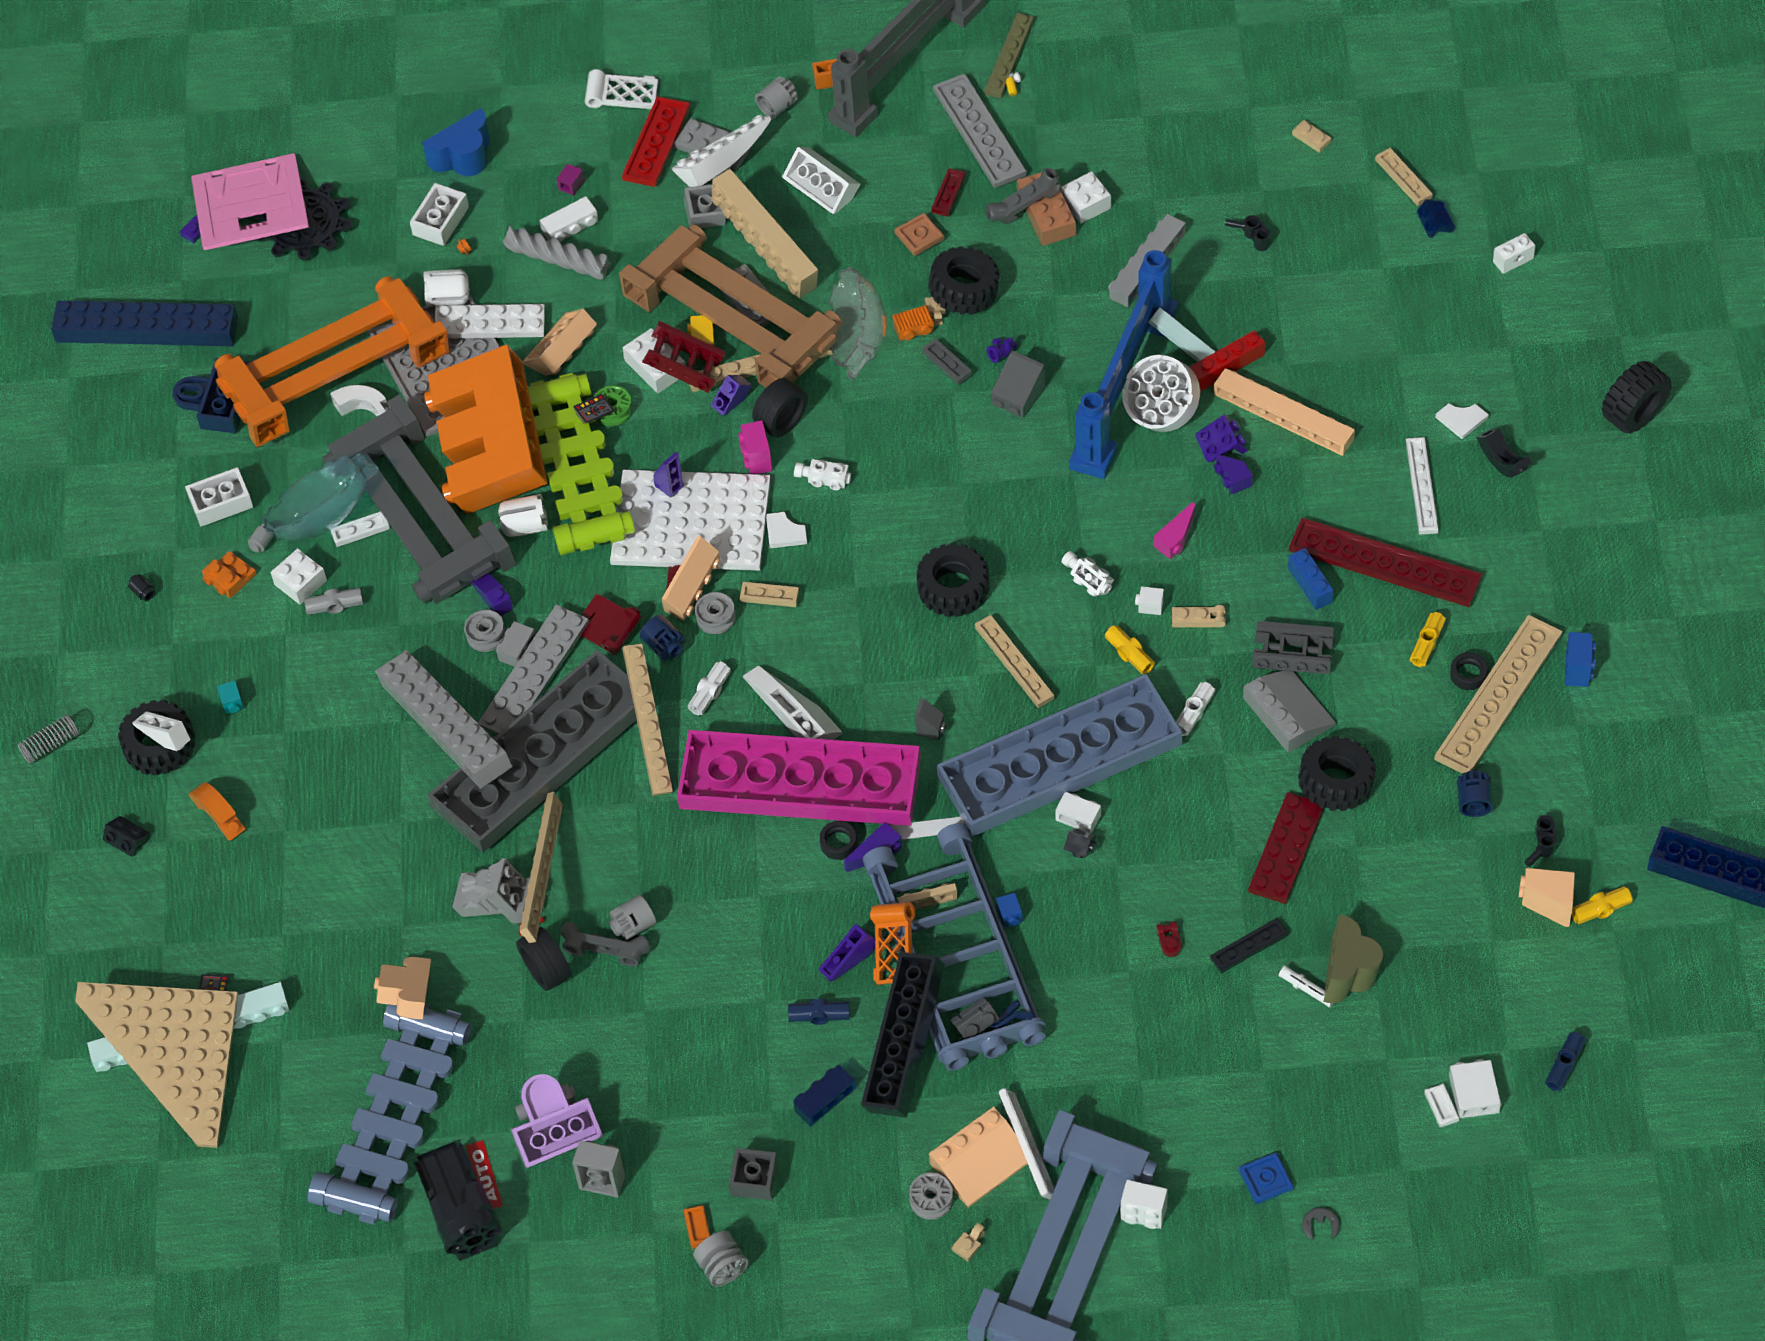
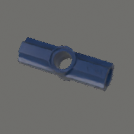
M814 999L810 1003L788 1004L789 1022L810 1021L815 1025H823L833 1020H849V1002H827L824 999Z
M1577 1032L1569 1033L1545 1081L1549 1089L1554 1091L1562 1090L1586 1042V1038L1582 1034ZM1562 1060H1568L1569 1063H1564Z

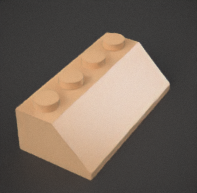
M583 308L566 312L524 359L523 364L544 376L557 374L561 370L560 366L572 357V352L579 349L583 344L582 341L594 332L593 328L597 323Z
M699 535L662 597L664 612L683 621L692 614L694 610L693 604L701 598L703 594L702 588L705 584H709L713 569H717L721 562L719 551Z

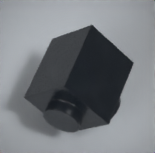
M1074 827L1068 832L1064 850L1073 853L1072 855L1077 858H1086L1095 851L1097 842H1094L1096 835Z

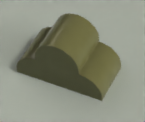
M1339 915L1331 940L1323 1000L1326 1003L1343 1001L1348 996L1349 991L1363 992L1370 989L1375 982L1383 958L1381 946L1372 938L1362 936L1359 925L1353 919L1344 915Z

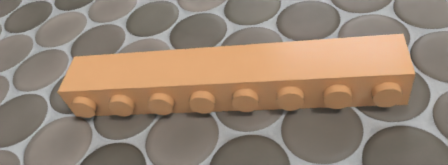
M1225 368L1214 383V395L1339 455L1344 456L1354 441L1355 429H1352L1349 425H1344L1332 417L1319 413L1315 409H1310L1300 402H1295L1283 394L1255 383L1252 379L1239 375L1235 371Z

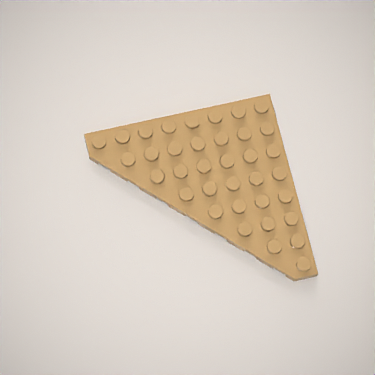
M78 982L75 998L76 1004L85 1012L88 1018L140 1077L148 1089L157 1097L159 1102L173 1116L198 1147L218 1148L238 993L231 991Z

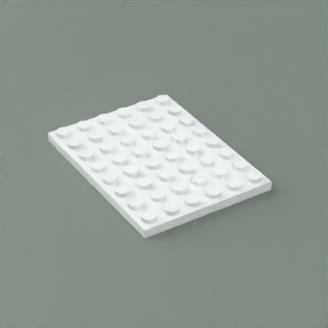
M623 470L620 486L623 503L617 507V512L630 511L635 533L625 535V540L612 543L611 565L681 566L699 535L719 551L721 562L717 569L760 571L771 481L770 475L682 472L684 487L670 498L655 487L653 475L656 471Z

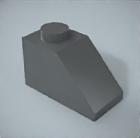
M920 699L915 713L917 735L939 740L941 733H945L947 722H944V714L925 699Z

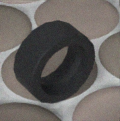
M1472 652L1457 655L1451 664V680L1460 689L1476 690L1481 687L1487 678L1488 666L1485 659L1479 654ZM1464 664H1471L1478 667L1481 673L1478 677L1468 679L1459 675L1458 668Z
M844 821L828 823L820 832L822 852L828 858L834 860L846 859L857 848L855 829ZM834 833H844L849 836L850 842L845 847L833 848L827 844V838Z

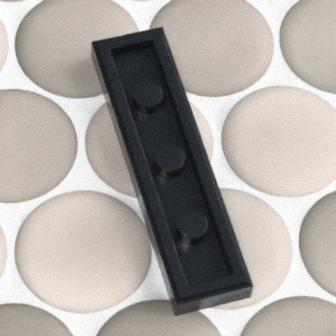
M1278 918L1210 955V960L1222 974L1286 938L1288 932Z

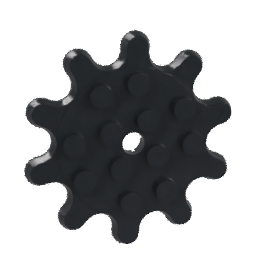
M300 179L309 227L256 240L259 242L274 241L275 244L271 249V253L277 258L282 257L287 251L294 250L297 251V255L302 261H307L310 259L312 249L316 247H323L327 251H333L337 243L332 236L337 232H347L351 229V221L339 216L340 213L350 207V200L348 198L332 199L330 195L333 191V185L329 182L323 183L318 189L311 190L307 187L306 180ZM266 213L254 215L259 221H267Z

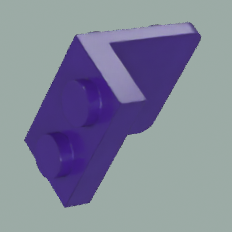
M1224 414L1196 433V439L1207 462L1212 463L1217 455H1224L1233 448L1241 454L1248 451L1246 447L1247 441L1240 433V425L1235 419L1232 420Z

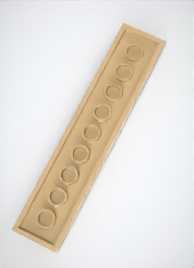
M1528 615L1435 754L1434 760L1462 774L1474 770L1561 638L1563 631Z

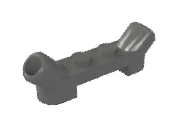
M1045 168L1038 179L1003 201L989 203L986 206L987 218L990 221H1001L1004 224L1011 223L1018 218L1017 213L1044 196L1049 199L1057 194L1060 190L1057 171L1053 168Z
M575 922L565 923L560 930L561 935L565 939L562 949L566 953L582 957L584 950L618 956L620 964L637 966L640 957L650 952V944L646 937L642 935L629 942H625L614 937L605 938L598 934L589 935L581 933Z

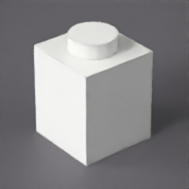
M1141 587L1140 594H1136L1135 605H1138V613L1161 615L1164 589Z

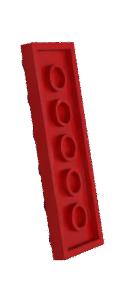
M656 97L624 169L622 181L656 187L691 108L690 103Z

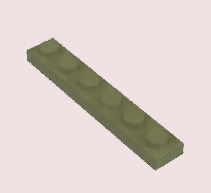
M1016 14L985 88V95L1002 98L1006 89V79L1014 70L1034 22L1033 16Z

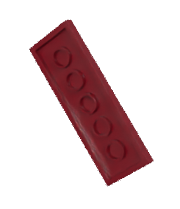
M1289 792L1286 793L1249 885L1248 893L1283 904L1287 903L1323 811L1319 804H1313L1308 798Z

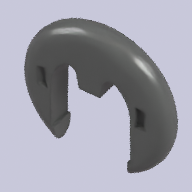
M1314 1208L1304 1216L1302 1228L1309 1239L1312 1240L1311 1222L1314 1218L1317 1219L1318 1223H1323V1219L1327 1218L1331 1225V1239L1337 1235L1340 1224L1338 1217L1327 1208Z

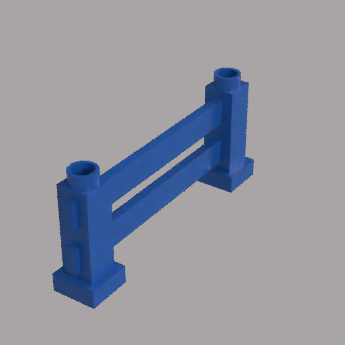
M1159 250L1149 251L1144 256L1138 271V301L1098 392L1084 394L1075 414L1076 446L1069 460L1070 470L1105 479L1117 452V442L1110 440V416L1126 382V377L1133 366L1147 332L1166 337L1148 322L1159 307L1171 317L1175 318L1178 301L1171 299L1172 259L1167 258Z

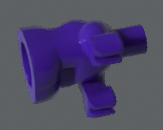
M1000 338L992 340L993 345L987 347L986 351L993 363H998L1002 358H1007L1012 350L1018 348L1013 338L1005 339L1004 343H1001Z

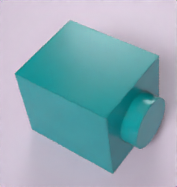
M236 681L217 686L225 714L235 713L244 709Z

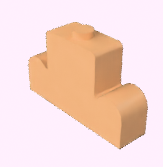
M408 957L404 959L403 967L381 965L380 977H375L374 989H378L376 1002L397 1005L396 1012L401 1017L423 1020L431 959Z

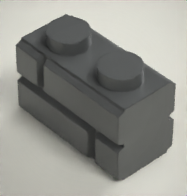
M982 997L950 1021L959 1035L965 1040L981 1033L999 1020V1017L990 1003Z

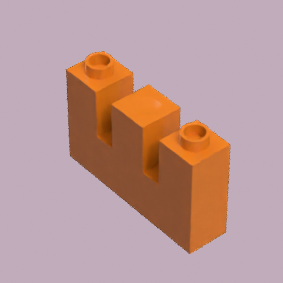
M507 344L427 375L430 390L424 392V398L432 413L439 411L444 417L436 421L442 452L453 463V465L445 467L448 482L442 484L443 495L449 505L456 503L466 514H470L547 484L523 362Z

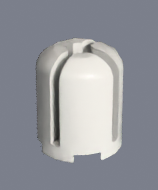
M451 269L424 272V294L427 307L463 305L467 303L469 299L468 275L464 270Z
M542 494L506 500L500 504L498 509L502 531L506 536L517 537L548 531L546 510L541 501L543 500Z

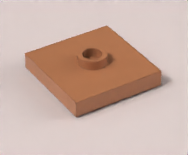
M925 213L894 229L895 234L914 256L944 240V235Z

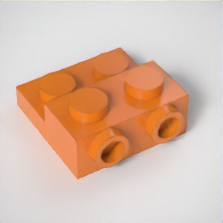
M230 551L219 561L214 559L202 570L203 581L209 586H214L221 595L225 594L230 599L257 575L255 569Z

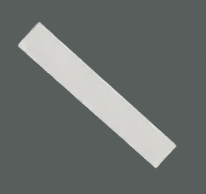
M1425 437L1406 438L1419 535L1438 533V524Z
M1003 1088L999 1091V1095L1042 1197L1050 1200L1054 1192V1186L1014 1092Z

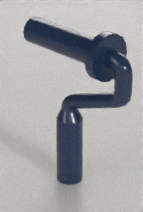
M1014 1000L998 1015L999 1020L990 1025V1027L994 1030L1000 1029L1014 1018L1031 1020L1033 1019V1013L1027 1011L1013 1013L1020 1007V1004Z

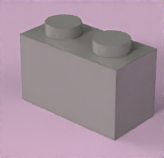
M514 621L511 627L507 628L503 641L497 645L496 653L499 661L515 667L535 637L534 628Z

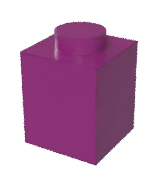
M569 164L565 166L557 177L558 190L573 196L584 182L583 170Z

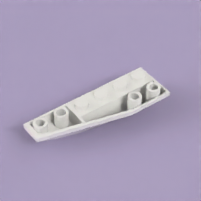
M758 115L752 119L753 121L740 126L735 131L708 146L691 152V156L677 161V165L672 167L673 172L689 187L702 186L735 163L753 145L771 121L770 116Z
M760 666L743 675L748 684L795 737L834 740L842 734V731L817 704Z

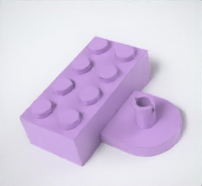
M545 1074L534 1075L524 1083L521 1090V1100L530 1121L514 1127L510 1131L526 1168L578 1147L579 1141H593L603 1136L588 1098L568 1105L558 1081Z

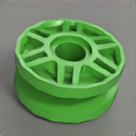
M613 385L601 388L595 394V396L602 394L615 410L598 418L597 420L607 426H618L630 418L632 404L631 396L627 390Z

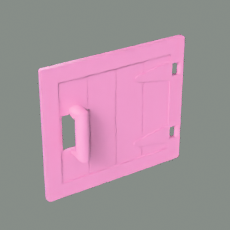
M295 154L191 176L203 250L309 227ZM262 213L267 215L266 222L241 227L238 221L240 218Z

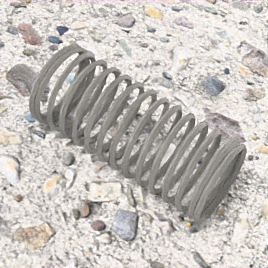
M68 714L64 715V718L60 717V720L57 719L56 722L53 721V725L49 724V727L46 726L45 729L38 730V734L34 733V736L31 735L30 738L23 739V743L19 742L17 744L29 764L35 762V759L26 744L30 747L36 759H39L29 741L34 745L40 757H42V754L33 739L37 742L44 755H46V752L37 737L41 740L48 753L50 751L42 740L41 735L45 738L50 749L53 750L44 732L48 735L55 748H57V745L48 730L52 733L59 746H61V743L53 733L52 728L56 731L61 742L65 743L55 725L59 728L66 741H68V738L59 723L63 726L70 739H72V736L64 726L63 721L67 724L74 737L79 735L76 725Z

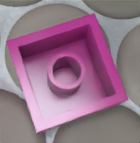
M762 420L740 425L741 432L738 433L741 454L744 457L745 469H749L750 474L755 475L771 472L770 449Z

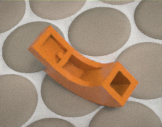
M203 782L188 793L197 808L204 810L214 820L228 841H231L245 830L235 815L236 813L233 808L210 784Z

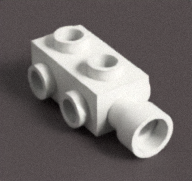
M812 459L810 466H805L804 463L798 462L795 465L794 477H808V483H811L814 487L825 485L833 490H839L840 488L845 489V485L850 484L851 481L848 465Z
M1072 551L1067 552L1063 556L1061 562L1066 567L1073 569L1070 573L1074 576L1073 581L1079 585H1085L1090 595H1105L1111 590V584L1114 579L1109 576L1108 571L1095 565L1096 562L1089 557L1078 559L1077 555Z

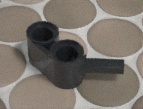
M1250 215L1245 218L1244 222L1226 219L1225 226L1242 229L1244 235L1254 241V248L1256 250L1265 251L1270 247V231L1259 217Z
M1542 815L1537 819L1535 829L1537 836L1536 850L1524 861L1528 867L1540 856L1550 857L1555 852L1554 819L1548 815Z

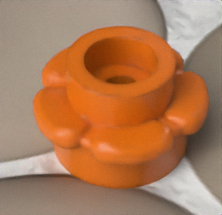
M465 238L458 240L459 244L456 246L461 254L466 253V255H469L468 252L472 249Z

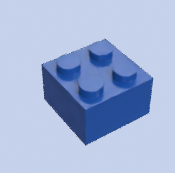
M1569 632L1565 657L1566 686L1588 687L1589 679L1593 680L1596 641H1592V633Z

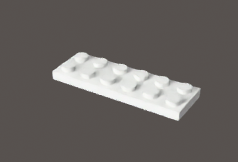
M544 304L435 306V323L438 321L442 323L447 330L448 338L544 337L545 308Z

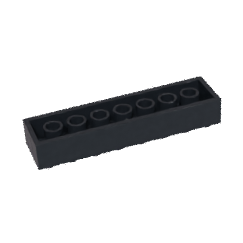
M900 952L861 1103V1106L870 1113L907 1118L945 964L937 956Z

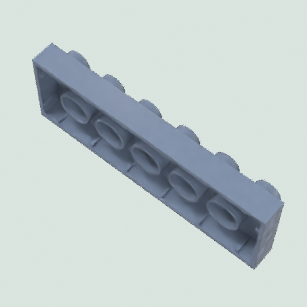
M1145 674L937 764V774L970 835L973 837L1060 799L1065 792L1071 794L1181 746L1182 732L1149 677Z

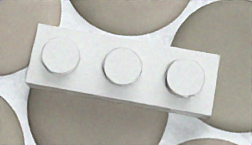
M381 512L331 528L330 531L336 547L389 530L390 528Z

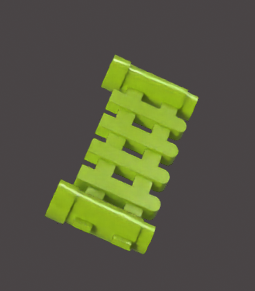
M569 373L559 376V379L530 383V386L527 387L532 411L538 410L539 416L534 417L538 437L545 435L548 442L540 445L543 464L554 462L556 471L547 473L548 481L552 492L562 490L564 494V499L555 501L560 520L568 518L572 520L570 525L566 523L553 527L560 556L573 553L577 549L581 551L595 548L594 545L608 541L615 543L625 540V535L635 533L630 511L619 513L615 509V506L623 503V495L620 487L616 485L608 487L606 478L614 475L613 462L609 458L600 459L597 452L605 448L604 434L599 430L591 432L589 423L584 424L573 406L582 402V397L591 395L587 375L576 376V374ZM568 404L569 408L555 412L552 410L553 406ZM575 427L576 436L561 439L559 431ZM584 455L586 463L570 467L568 458ZM592 482L595 491L578 494L576 486ZM601 510L602 516L586 520L585 514Z

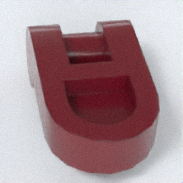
M1171 921L1167 925H1162V923L1156 924V931L1163 954L1168 957L1179 955L1181 952V940L1176 921ZM1171 932L1172 936L1165 937L1164 933Z

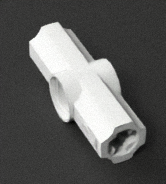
M721 661L716 662L707 677H703L700 680L697 692L688 704V709L697 716L703 715L711 701L716 700L720 695L722 685L731 672V669Z
M1200 682L1192 697L1187 699L1186 706L1176 721L1182 736L1189 735L1196 722L1202 718L1204 709L1215 693V688L1211 684Z

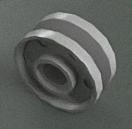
M711 592L705 594L695 605L697 623L706 633H724L733 627L736 621L734 603L724 593Z
M491 610L474 612L468 617L464 626L468 644L479 652L495 650L498 643L502 642L505 637L506 631L502 617L497 612Z
M928 1172L918 1176L910 1186L909 1197L912 1210L924 1219L935 1220L943 1217L952 1206L953 1189L950 1182L938 1173ZM934 1194L935 1197L928 1198L927 1195Z

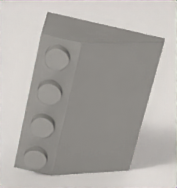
M1284 670L1261 676L1244 686L1243 699L1288 753L1336 725V722L1293 671Z

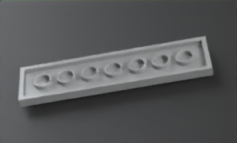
M965 73L933 86L934 93L994 188L1026 176L1025 168Z
M555 605L478 724L484 730L498 735L537 702L588 626L589 619Z

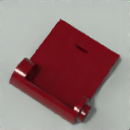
M596 593L581 615L589 619V624L581 636L611 654L617 655L641 620V612L633 606L624 609Z

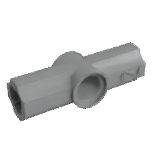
M360 588L345 591L330 589L324 595L304 598L307 615L325 611L330 614H337L343 608L362 605L363 599Z

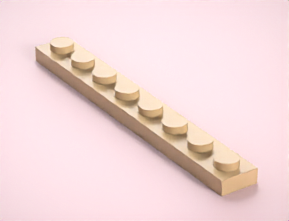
M831 347L819 358L832 355ZM759 355L713 367L710 378L716 381L712 387L721 385L727 375H740L743 378L757 375L755 359ZM690 385V388H691V391H692V392H696V391H699V390H700V389H698V388H696V387Z
M643 645L623 646L622 650L652 796L670 794L673 791Z

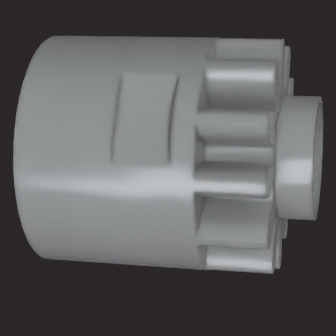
M780 76L755 95V100L760 110L772 119L790 107L798 98L796 97L797 93L794 84Z
M640 894L609 912L611 916L609 925L617 937L621 935L625 941L656 924L652 910Z

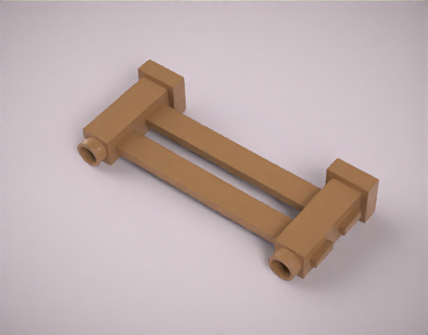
M694 224L688 228L681 225L636 268L628 264L619 272L623 296L649 313L659 305L658 294L661 291H665L760 352L761 354L755 359L758 383L764 387H768L773 381L780 378H785L794 383L838 340L837 331L843 325L840 317L831 310H827L824 314L816 311L810 318L804 316L703 252L702 244L707 240V237L703 230ZM686 268L690 269L792 335L786 341L782 340L680 274Z

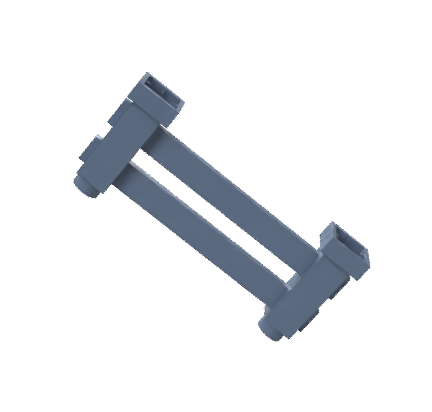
M1061 1110L1058 1111L1044 1144L1043 1162L1058 1167L1062 1160L1066 1162L1007 1304L999 1302L1000 1293L984 1288L969 1322L968 1341H985L986 1339L991 1341H1081L1075 1339L1076 1331L1070 1330L1121 1206L1126 1181L1130 1180L1151 1185L1154 1179L1158 1162L1148 1159V1151L1128 1142L1110 1138L1101 1132L1085 1126L1073 1124L1075 1115ZM1092 1171L1105 1177L1046 1320L1031 1315V1312L1089 1172Z

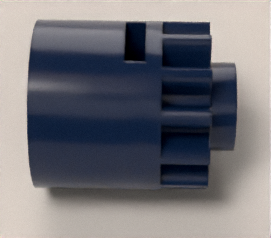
M657 615L651 618L640 632L641 640L664 661L668 657L672 659L678 656L684 648L682 644L686 642L684 640L685 636L664 615Z
M1470 770L1463 773V776H1458L1457 790L1460 813L1468 817H1481L1489 814L1493 810L1491 777L1488 776V773L1482 774L1481 771Z

